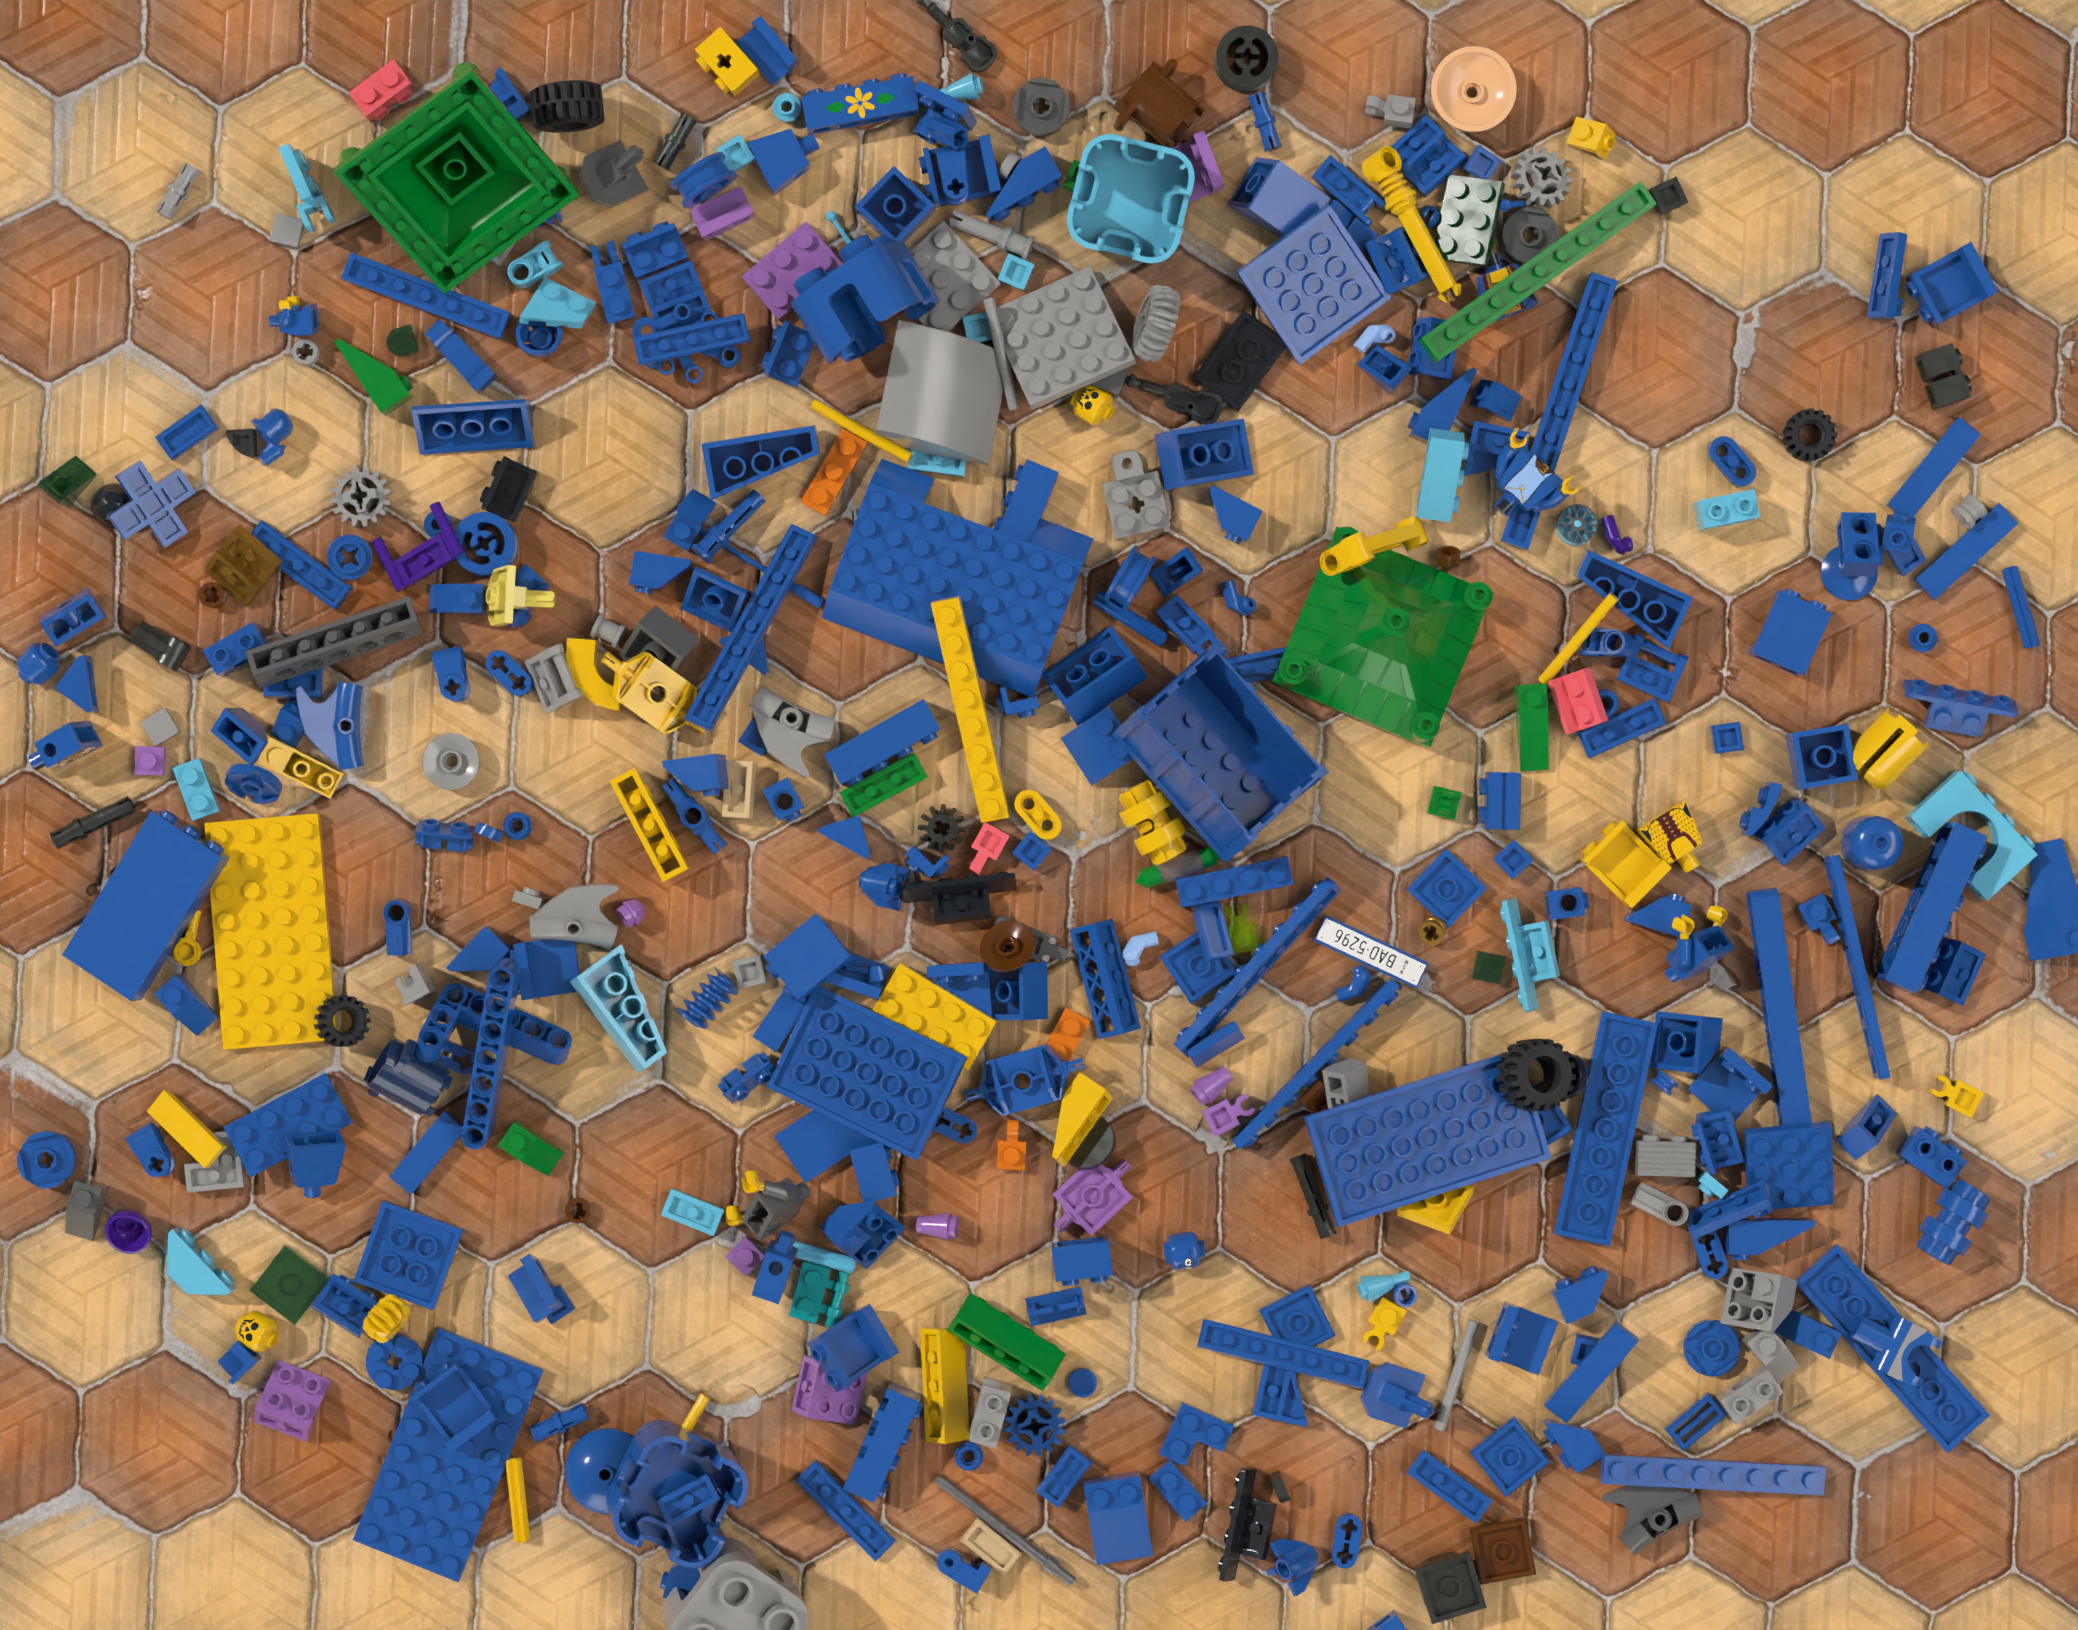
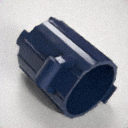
M393 1037L383 1048L373 1067H368L363 1079L369 1088L368 1094L372 1097H377L381 1094L420 1116L425 1114L430 1117L436 1110L430 1105L438 1100L444 1088L449 1089L453 1079L448 1076L451 1072L448 1071L446 1065L438 1061L426 1063L419 1060L415 1053L416 1041L408 1039L404 1043Z

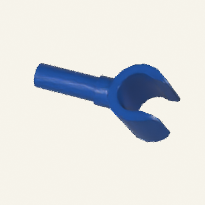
M850 965L848 968L845 966V972L869 973L870 982L886 979L885 969L882 965L864 967Z

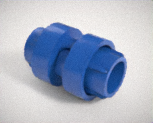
M1960 1179L1956 1180L1951 1190L1944 1188L1935 1201L1938 1206L1943 1208L1936 1216L1937 1219L1927 1215L1918 1229L1923 1233L1917 1242L1918 1248L1945 1265H1950L1957 1254L1962 1257L1965 1255L1972 1244V1241L1965 1237L1971 1229L1970 1226L1980 1230L1989 1216L1984 1211L1990 1203V1197Z

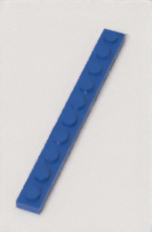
M1593 272L1589 274L1530 450L1553 472L1555 471L1618 282ZM1516 506L1508 516L1500 542L1528 550L1541 512L1536 513L1530 509L1527 512H1523Z

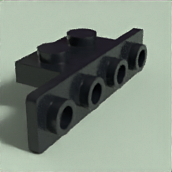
M1004 871L988 876L969 875L963 879L955 880L943 878L937 882H912L909 885L902 886L904 903L932 900L935 925L992 919L989 893L1017 890L1015 873Z
M1253 1467L1241 1468L1235 1480L1237 1491L1235 1500L1231 1503L1229 1510L1231 1521L1224 1535V1544L1226 1545L1224 1556L1221 1557L1218 1565V1571L1220 1572L1219 1580L1223 1582L1235 1580L1240 1554L1260 1560L1267 1558L1277 1503L1252 1496L1257 1469Z

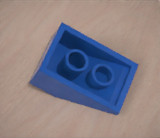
M1244 419L1170 430L1155 435L1165 491L1254 475Z
M1139 1471L1084 1479L1083 1485L1097 1565L1153 1556Z

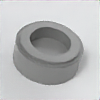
M1010 153L1002 162L998 170V177L1007 182L1022 158L1015 153Z

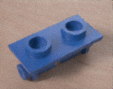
M425 819L419 821L414 831V834H416L415 843L416 845H421V848L441 850L442 840H447V850L467 852V850H473L474 839L471 838L476 826L468 825L465 822H453L450 824L440 823L436 819Z
M764 1051L760 1054L757 1052L742 1063L747 1072L744 1075L741 1074L738 1068H735L725 1077L721 1078V1083L718 1084V1087L723 1092V1096L732 1104L744 1100L752 1089L770 1080L775 1066L770 1062L769 1057Z
M1081 1286L1025 1298L1031 1326L1087 1315Z

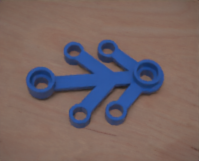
M679 303L673 311L657 320L650 317L640 318L633 326V337L643 335L641 329L644 326L650 327L652 333L664 331V328L677 320H687L691 313L690 307L685 303ZM684 307L687 310V315L679 317L676 312L678 308ZM707 311L702 315L701 319L692 324L704 322V318L708 315H711L714 320L718 319L714 312ZM735 346L700 353L717 358L718 363L724 368H733L740 360V352ZM732 351L734 359L731 361L726 360L724 352ZM689 355L679 357L678 360L686 372V380L692 384L700 382L703 376L702 370L695 366ZM672 359L657 362L658 371L662 375L668 376L674 372L675 363ZM669 362L672 365V369L665 372L662 370L661 364ZM689 371H698L699 378L696 380L690 379Z

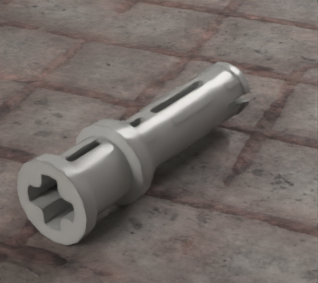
M956 209L954 210L949 227H954L997 244L1000 251H1011L1021 255L1022 259L1027 261L1036 237L1032 235L1026 237L1014 232L1011 227L1002 229L959 212Z

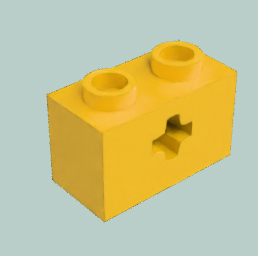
M721 27L695 49L698 56L696 62L706 73L710 70L717 77L714 82L724 94L730 92L734 97L737 96L760 75L756 66ZM722 59L730 62L731 67L729 69L725 66L721 67L720 61Z

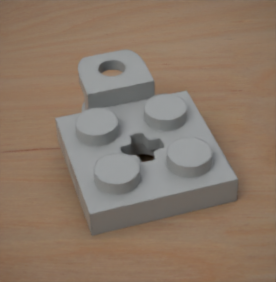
M1134 450L1113 454L1111 463L1115 480L1102 483L1114 538L1119 539L1170 526L1158 471L1144 473L1140 456ZM1125 458L1131 460V465L1128 468L1122 467V461ZM1133 497H1137L1139 501H1144V506L1140 507V512L1135 513L1134 509L1128 508V504L1132 503Z

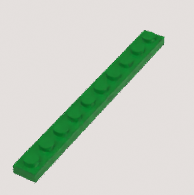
M1641 181L1427 333L1419 339V342L1432 360L1437 363L1657 204L1643 183Z

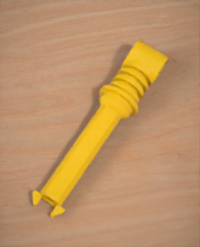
M1383 146L1363 161V173L1370 182L1380 184L1378 189L1383 190L1382 196H1387L1384 199L1386 211L1390 210L1393 215L1399 217L1439 294H1441L1438 298L1447 303L1451 301L1447 291L1452 289L1455 295L1458 296L1461 294V284L1456 283L1415 206L1417 202L1415 197L1417 195L1416 190L1411 189L1410 186H1405L1407 181L1402 180L1404 178L1402 173L1399 174L1402 166L1400 155L1393 147Z

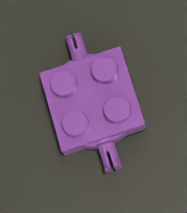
M1124 1158L1112 1170L1103 1164L1094 1170L1078 1169L1052 1194L1062 1204L1065 1214L1053 1224L1058 1228L1059 1232L1062 1233L1074 1221L1092 1236L1133 1198L1123 1187L1120 1177L1132 1168L1129 1163L1125 1165L1127 1161Z

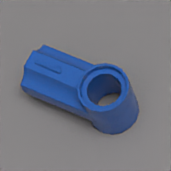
M927 108L913 130L917 136L930 144L935 145L937 142L955 151L959 148H964L969 140L967 128L949 120L935 109Z
M402 898L388 902L383 908L387 955L413 954L411 930L413 910L409 901ZM393 905H400L404 909L402 919H396L392 916L391 908Z

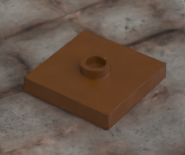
M1525 1517L1469 1527L1480 1585L1536 1575Z

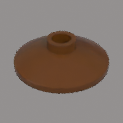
M1014 920L1000 922L992 926L984 934L980 943L981 958L992 970L998 972L1017 970L1024 966L1034 953L1036 946L1034 934L1022 922Z

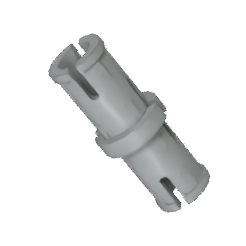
M184 163L172 184L169 183L167 187L168 192L156 212L172 221L182 202L188 199V192L200 171Z

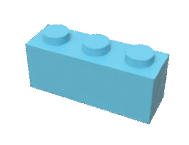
M1430 428L1416 504L1417 518L1451 522L1452 513L1457 514L1459 497L1455 496L1457 486L1462 487L1464 470L1460 469L1461 461L1467 460L1469 443H1465L1464 433Z

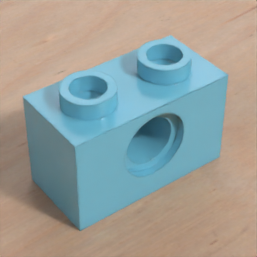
M1755 489L1699 500L1693 503L1699 531L1760 518Z

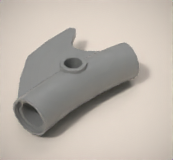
M762 686L750 702L749 707L752 708L757 729L768 753L785 767L807 778L809 772L801 759V752L806 747L814 744L830 743L835 718L827 717L795 705ZM787 719H793L795 722L789 723Z
M587 884L569 887L549 900L534 914H529L531 940L574 941L611 949L616 938L618 925L611 922L602 913L599 904L604 898L617 892L619 889L618 885Z

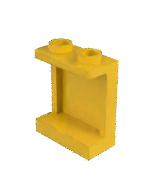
M1612 820L1601 831L1604 836L1597 843L1592 840L1581 851L1584 856L1580 861L1627 908H1633L1672 867L1665 860H1661L1627 826L1624 820H1619L1617 823Z

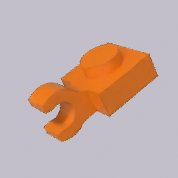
M1007 1120V1140L998 1139L997 1169L1025 1170L1026 1141L1018 1140L1019 1120Z

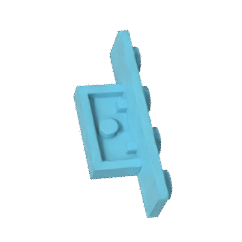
M1510 898L1502 901L1501 917L1507 925L1508 934L1506 942L1513 954L1512 971L1519 983L1518 1000L1520 1005L1524 1007L1525 1012H1531L1539 1009L1534 981L1558 977L1560 973L1549 920L1522 925L1517 899Z

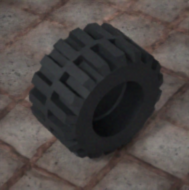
M584 80L558 81L540 85L530 91L533 126L538 130L552 133L575 132L597 127L605 121L600 84Z
M1543 1038L1520 1040L1516 1044H1511L1507 1047L1508 1052H1503L1500 1056L1503 1062L1497 1063L1496 1069L1500 1070V1075L1496 1076V1082H1501L1502 1086L1498 1088L1500 1093L1507 1094L1504 1099L1508 1103H1514L1513 1107L1524 1109L1525 1111L1550 1110V1108L1561 1106L1560 1102H1565L1569 1098L1566 1093L1572 1092L1574 1089L1571 1081L1576 1080V1074H1572V1069L1575 1068L1574 1062H1569L1568 1060L1571 1057L1569 1052L1562 1051L1563 1046L1559 1043H1554V1040ZM1534 1059L1541 1064L1544 1072L1542 1085L1537 1091L1531 1086L1528 1079V1069Z

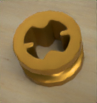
M1437 916L1427 917L1419 928L1420 938L1429 945L1438 944L1447 932L1446 923ZM1431 926L1437 929L1434 935L1429 933Z

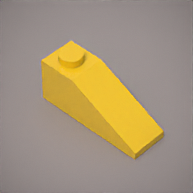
M1080 1072L1066 1086L1052 1157L1063 1167L1066 1166L1113 1099L1105 1088Z

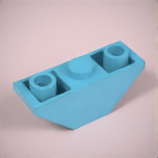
M176 1227L168 1233L167 1274L186 1294L228 1295L237 1289L233 1284V1277L226 1270L222 1269L220 1271L213 1263L215 1261L214 1257L207 1250H200L195 1245V1238L187 1229L183 1228L181 1230L179 1227Z

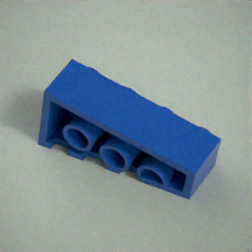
M816 425L702 443L711 500L820 454Z

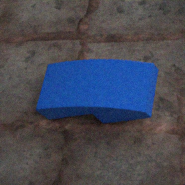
M1766 782L1765 787L1761 786L1757 797V803H1760V808L1748 807L1747 812L1743 811L1739 822V828H1743L1741 835L1752 836L1763 825L1776 804L1782 787L1781 784Z

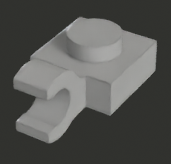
M1388 94L1387 101H1383L1377 96H1367L1364 115L1384 117L1383 125L1411 129L1416 98Z

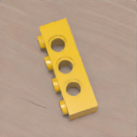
M633 768L610 780L609 782L662 882H667L690 870L691 868L638 768Z

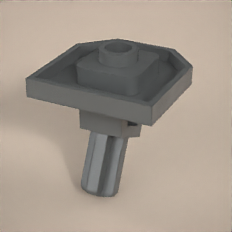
M621 140L583 158L578 178L592 202L613 208L648 191V186L635 166L643 159L642 154H644L642 148L632 145L626 150Z

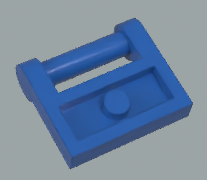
M1636 633L1634 636L1636 641L1635 651L1632 655L1625 657L1615 680L1669 703L1689 656L1682 653L1677 655L1644 640V636ZM1639 650L1674 665L1672 672L1638 658Z

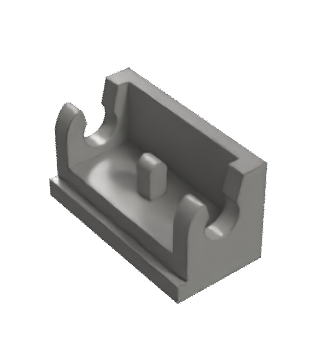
M424 963L415 964L408 968L412 978L406 975L404 979L405 985L401 977L396 978L397 987L404 998L402 1000L404 1006L414 1004L438 991Z

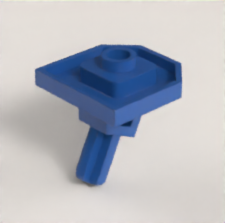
M1385 1362L1371 1370L1360 1397L1367 1416L1406 1429L1412 1413L1428 1418L1430 1414H1433V1404L1418 1397L1426 1375L1389 1362Z

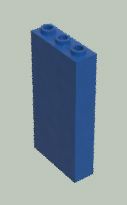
M166 809L150 812L62 954L130 1001L142 1000L230 859V856L223 852L225 848L213 840L207 842L200 837L202 833L190 825L183 826L177 822L178 817Z

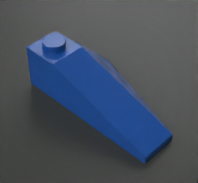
M2058 838L2035 843L2033 850L2038 855L2031 860L2030 890L2026 905L2028 907L2027 919L2024 925V937L2030 961L2078 953V888L2063 840Z

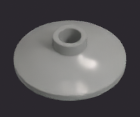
M446 733L437 736L427 745L422 763L427 778L434 785L446 790H456L465 787L475 778L479 770L480 758L477 748L468 738L456 733ZM452 756L458 760L455 767L448 765V759Z

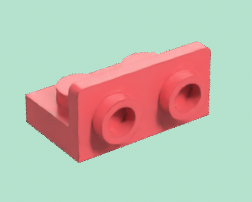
M393 59L351 90L349 95L371 122L374 119L378 121L384 118L390 112L389 108L395 103L401 104L412 96L411 91L415 87Z
M1590 667L1548 681L1551 696L1554 699L1560 716V722L1567 735L1608 721Z

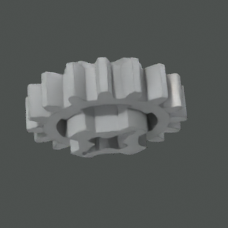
M1533 147L1528 153L1525 151L1513 164L1516 170L1510 174V177L1517 181L1512 185V188H1519L1521 192L1517 197L1522 198L1525 196L1527 198V206L1535 202L1536 209H1540L1544 204L1547 209H1550L1555 203L1558 205L1562 202L1564 197L1571 191L1567 187L1573 182L1572 178L1567 177L1571 168H1564L1563 164L1566 159L1558 160L1556 158V150L1548 154L1547 147H1543L1539 152L1536 147Z
M354 466L352 474L347 470H343L345 478L343 480L337 477L334 479L339 484L338 488H330V491L336 494L335 498L330 499V503L338 505L333 512L336 515L343 513L341 521L344 523L352 519V526L356 528L360 521L365 528L369 527V520L376 524L380 523L378 515L387 516L388 513L384 510V507L392 506V502L386 498L392 495L393 491L384 488L388 485L389 481L387 479L379 480L381 476L379 471H375L371 475V468L365 466L363 472H361L358 466ZM364 478L372 480L377 488H368ZM352 482L351 488L348 492L344 493L347 485ZM360 490L367 494V497L363 498L362 504L355 499L356 496L360 495ZM379 501L376 508L371 512L370 508L374 502ZM345 505L355 506L358 515L350 513Z

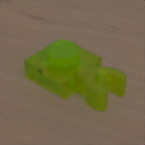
M1245 903L1241 904L1242 913L1239 916L1233 915L1231 906L1226 907V914L1233 921V925L1227 926L1234 954L1255 951L1258 947L1254 922L1245 923V918L1248 914V907Z

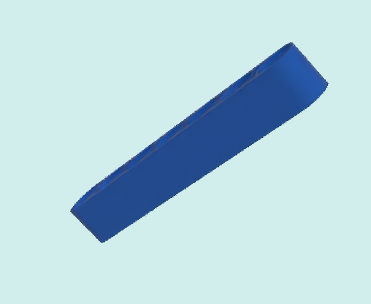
M511 958L500 960L488 976L462 1130L464 1145L473 1150L480 1149L492 1136L495 1126L521 975L519 964ZM499 970L506 971L510 979L503 978ZM495 997L502 998L505 1006L499 1005L495 1001ZM490 1024L498 1025L501 1032L494 1031ZM486 1050L493 1051L496 1058L489 1057ZM481 1076L489 1078L492 1085L484 1083ZM477 1103L484 1104L487 1111L481 1110ZM473 1129L479 1130L483 1137L477 1136Z

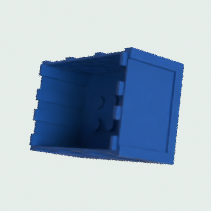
M1213 643L1149 702L1135 711L1111 735L1226 863L1259 836L1258 833L1300 795L1327 775L1329 771L1322 763L1319 765L1293 736L1294 732L1288 725L1284 726L1255 693L1256 689L1252 684L1245 682L1222 656L1221 649Z

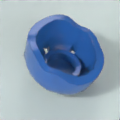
M530 320L528 324L519 323L516 328L517 343L520 349L532 358L549 357L557 351L562 342L563 332L561 326H547V328H544L546 322Z

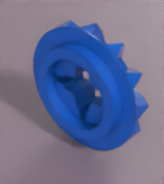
M343 535L331 543L327 552V563L330 570L339 578L355 580L368 573L373 563L372 550L361 537ZM359 549L355 555L359 565L357 566L349 562L342 567L346 557L341 550L352 553L354 550Z

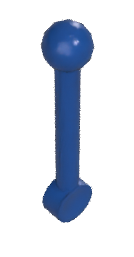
M1503 199L1499 203V208L1503 212L1508 211L1511 207L1527 206L1526 200L1510 202L1507 199Z

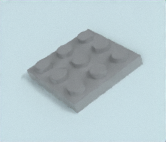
M944 221L910 251L940 299L939 304L918 319L923 326L950 332L963 320L962 317L968 316L983 302V299L990 296L1001 286L996 277Z

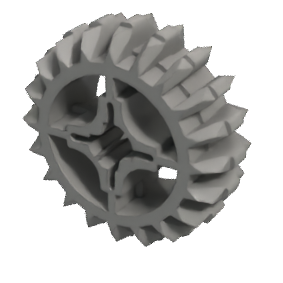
M1155 285L1147 292L1136 316V322L1131 335L1132 340L1130 344L1133 356L1147 362H1157L1164 355L1175 331L1180 312L1181 298L1178 291L1172 290L1171 287L1165 285Z

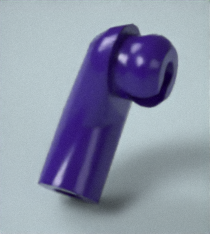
M1608 515L1603 517L1601 524L1606 539L1616 553L1625 555V552L1632 551V539L1628 536L1621 539L1614 516Z

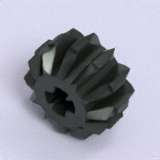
M941 804V814L938 815L936 809L933 806L930 807V812L934 817L929 818L927 815L922 814L921 818L929 823L928 826L918 825L919 830H928V833L922 835L920 840L925 841L931 837L932 840L927 846L930 850L936 842H939V853H943L945 842H947L948 848L951 851L954 850L955 847L951 839L954 838L959 843L963 841L961 837L955 835L956 831L966 832V827H956V824L962 822L964 817L959 816L953 820L952 817L957 811L954 807L948 815H945V804ZM938 821H941L943 824L949 823L950 830L947 829L949 833L944 837L941 833L936 834L934 831V827H938L935 825Z

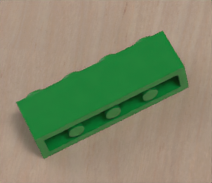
M971 1292L961 1304L946 1329L1041 1391L1052 1380L1066 1355L1053 1343L1047 1342L1036 1335L1031 1329L1017 1323L1009 1315L1000 1312L989 1305L984 1299L975 1296Z

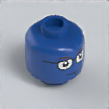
M1192 1231L1170 1234L1168 1241L1163 1242L1165 1262L1170 1264L1174 1270L1197 1268L1200 1265V1258L1205 1257L1204 1241L1198 1240L1197 1235Z

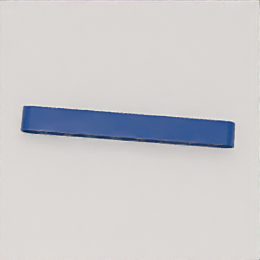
M1777 888L1748 891L1747 906L1779 1126L1812 1123L1779 893Z

